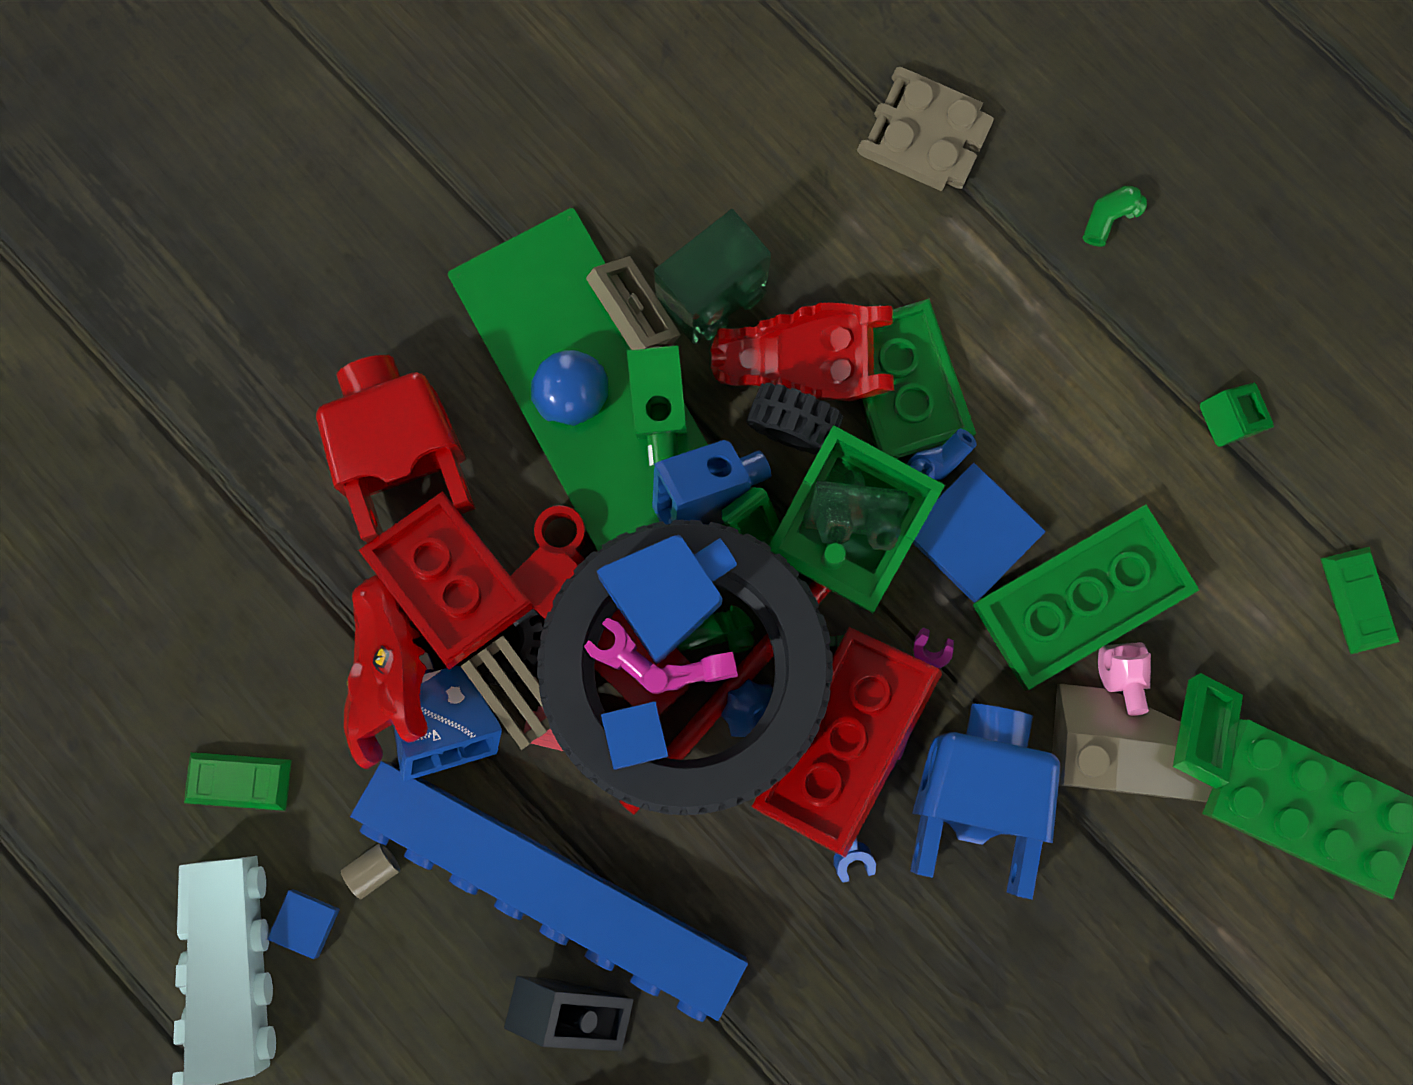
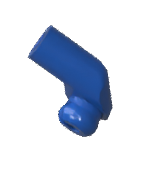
M958 429L944 445L917 452L909 459L907 465L938 481L947 477L977 446V442L968 431Z

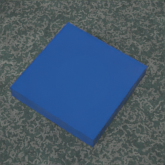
M973 463L937 499L913 544L975 603L1046 531Z

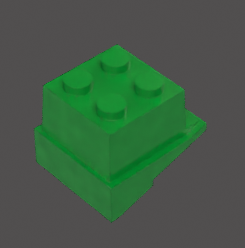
M833 425L768 546L771 547L770 551L774 554L783 556L798 573L874 613L945 485Z

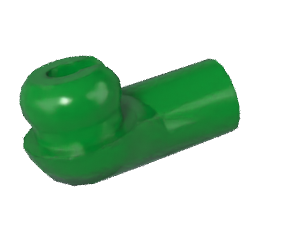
M1122 186L1099 198L1093 206L1082 237L1083 240L1093 246H1105L1114 220L1124 215L1129 219L1134 218V216L1140 217L1147 208L1146 197L1141 194L1140 189L1137 187Z

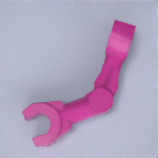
M606 618L602 624L615 635L613 647L608 650H600L589 640L584 645L592 658L618 670L622 667L653 694H660L667 690H677L689 683L703 680L705 682H712L738 676L733 652L709 656L697 663L683 666L667 665L660 669L637 652L636 649L638 647L619 622Z

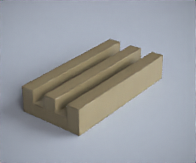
M630 256L594 267L586 277V280L631 350L657 348L662 345L665 347L671 346L681 335Z
M503 635L461 665V668L522 750L533 740L546 733L550 726L547 717L542 721L538 719L493 657L494 654L501 650L542 706L539 682L505 635ZM483 662L530 725L531 729L526 733L523 732L477 667Z

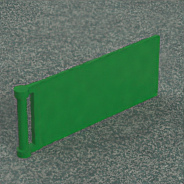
M569 208L457 266L448 272V277L572 505L582 518L597 551H600L602 545L609 540H613L625 532L629 534L636 532L638 527L660 521L652 508L654 466L649 465L647 439L638 440L635 435L627 350H631V348L586 280V277L594 267L603 265L605 262L575 209ZM564 350H575L590 355L598 360V363L603 366L608 376V397L598 415L575 426L545 420L531 401V381L540 363L550 355ZM685 403L687 435L677 436L679 455L708 445ZM654 406L651 409L652 419L656 421L666 419L669 416L668 406Z

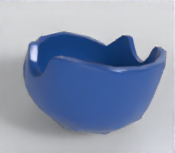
M564 350L550 355L540 363L531 381V401L540 415L547 421H556L571 426L583 423L598 415L608 397V376L603 366L590 355L575 350Z

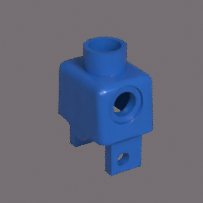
M972 704L966 734L950 732L940 734L932 740L912 812L913 814L921 815L910 872L933 878L943 822H946L954 830L958 840L981 845L999 834L1016 836L1006 892L1033 900L1043 842L1053 843L1060 761L1052 753L1027 748L1032 715L1002 707Z

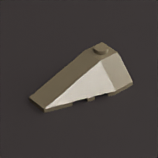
M1057 684L1052 754L1060 761L1059 786L1207 802L1212 787L1172 767L1180 721L1148 707L1149 711L1146 714L1130 716L1127 712L1124 696L1117 692H1109L1103 688Z

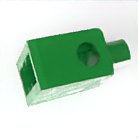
M678 346L627 350L635 435L638 440L647 439L650 466H654V463L679 455L677 436L687 435ZM656 405L668 406L669 416L662 421L653 420L651 409Z

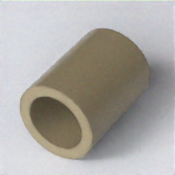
M378 843L341 869V875L351 892L357 898L363 899L398 874L401 869L391 851L385 845Z

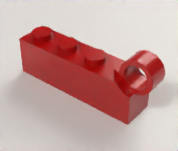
M561 505L552 506L539 515L535 523L534 534L540 547L510 576L530 600L533 608L544 619H546L547 613L551 611L553 607L552 602L563 583L574 575V569L585 560L579 554L587 538L584 522L575 510ZM567 518L577 526L575 539L565 547L558 548L549 545L545 540L547 526L555 519ZM618 609L611 617V620L619 622L638 647L636 651L660 669L667 665L683 666L691 664L684 655L675 649L656 665L620 610ZM606 627L598 643L600 650H608L615 643L614 633ZM595 659V670L633 707L656 702L659 719L694 684L689 683L677 690H667L660 694H653L622 667L618 670Z

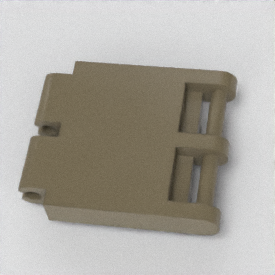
M897 67L892 75L894 84L885 103L878 105L874 113L877 120L867 140H861L857 152L867 159L937 190L943 191L946 184L962 189L977 158L974 152L980 151L994 118L980 111L983 102L908 69ZM902 87H905L904 94L896 109L893 106ZM885 123H887L889 126L886 128L885 134L878 145L876 141Z

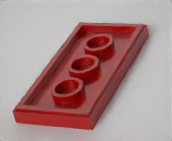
M850 627L832 657L833 676L830 682L831 693L825 716L821 721L816 737L794 768L771 788L757 796L752 805L758 812L846 858L942 675L939 668Z

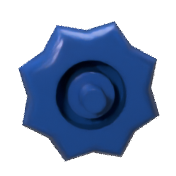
M748 679L738 689L728 692L727 704L721 713V717L729 724L731 736L745 737L757 725L769 704L773 691L771 684H758Z

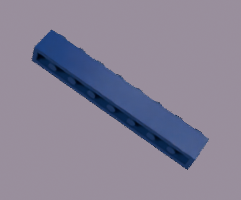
M380 762L350 816L363 824L359 831L366 837L383 845H387L390 839L407 848L404 857L411 862L428 870H431L434 864L452 873L449 882L456 887L473 895H476L479 889L497 898L494 907L517 920H521L524 914L542 923L539 931L546 937L565 946L569 939L588 949L585 957L591 962L609 971L613 970L615 964L634 974L630 982L636 987L653 996H658L660 991L663 990L679 999L676 1007L680 1011L700 1022H704L707 1016L719 1021L748 965L747 957L423 778L418 777L403 782L400 767L394 762Z

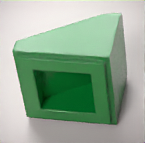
M1255 382L1224 390L1200 404V410L1218 447L1231 444L1274 427V423Z

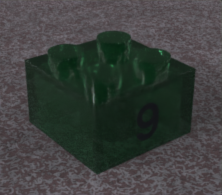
M732 208L654 269L656 297L669 317L692 344H695L703 336L710 340L717 335L719 329L725 328L728 325L729 319L727 317L742 306L744 310H748L764 297L767 292L765 287L768 283L771 252Z

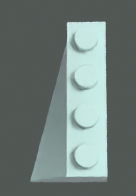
M257 856L179 865L177 936L180 940H187V951L181 953L178 965H176L175 986L180 988V991L186 995V1007L182 1012L181 1020L174 1021V1044H183L184 1072L173 1073L172 1085H218L252 1077L270 1066V1059L274 1058L276 1035L274 1028L268 1026L266 1006L272 1001L273 984L270 973H264L263 951H267L269 946V940H267L269 927L266 919H261L260 898H263L266 893V875L263 867H258Z

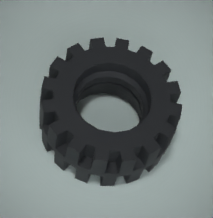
M762 383L753 401L746 423H748L750 428L755 429L759 434L766 435L767 438L773 441L781 442L785 446L794 447L802 452L807 451L817 455L833 425L838 428L840 427L843 415L836 408L830 407L829 403L819 401L813 395H806L801 393L800 390L789 389L780 384Z

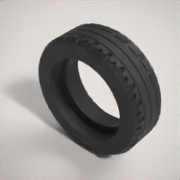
M673 520L672 524H665L662 521L638 527L636 532L630 534L625 532L613 540H609L602 545L600 551H593L574 569V575L563 583L552 602L553 607L551 611L547 613L541 632V646L538 649L537 658L539 693L545 716L558 744L577 769L599 788L625 803L653 812L674 815L706 814L740 805L759 796L787 775L799 762L803 754L806 753L819 731V726L825 716L830 698V682L833 676V658L829 648L831 641L826 621L818 610L819 604L815 596H813L811 589L805 581L800 580L797 570L783 556L770 551V546L749 534H739L738 529L726 527L718 523L710 522L709 525L702 524L700 520ZM675 535H680L693 554H696L720 538L733 555L737 566L712 583L730 591L743 600L758 616L767 631L775 658V681L769 704L757 725L747 736L718 754L687 760L665 757L614 770L601 714H605L596 688L595 659L589 655L584 647L588 640L598 647L601 635L605 629L602 623L606 618L611 619L618 610V607L600 582L597 570Z

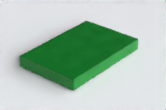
M930 299L893 309V324L873 328L874 375H893L894 390L859 399L875 448L897 460H903L912 457L917 452L944 445L958 429H964L974 437L976 431Z

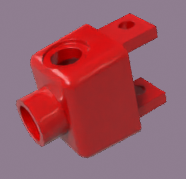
M374 355L361 358L341 368L336 375L343 397L320 406L316 412V419L334 488L348 499L361 539L369 543L383 533L371 495L438 471H442L453 505L461 514L475 510V505L460 463L466 460V456L440 397L426 376L415 372L400 377L394 357L390 355Z

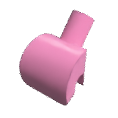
M1140 642L1105 645L1098 651V669L1106 690L1109 692L1123 691L1128 715L1139 716L1146 714L1149 710L1144 689H1150L1151 653L1148 654L1145 644Z

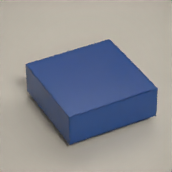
M656 702L601 714L614 770L668 757Z
M289 890L267 940L315 960L321 954L340 909L297 890Z

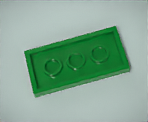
M1145 504L972 605L1024 691H1027L1200 589Z
M1239 719L1229 783L1217 789L1212 787L1202 814L1380 897L1393 900L1413 846V797L1253 721Z

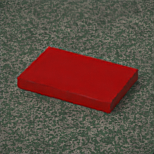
M443 491L359 549L362 557L448 670L533 609L530 600Z

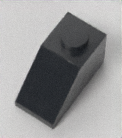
M517 976L504 1029L542 1047L622 1051L634 999L557 979Z

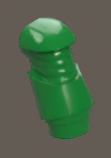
M731 605L730 611L716 612L707 618L677 647V650L683 652L728 641L731 652L735 654L743 653L750 650L755 644V639L751 634L755 626L742 609Z

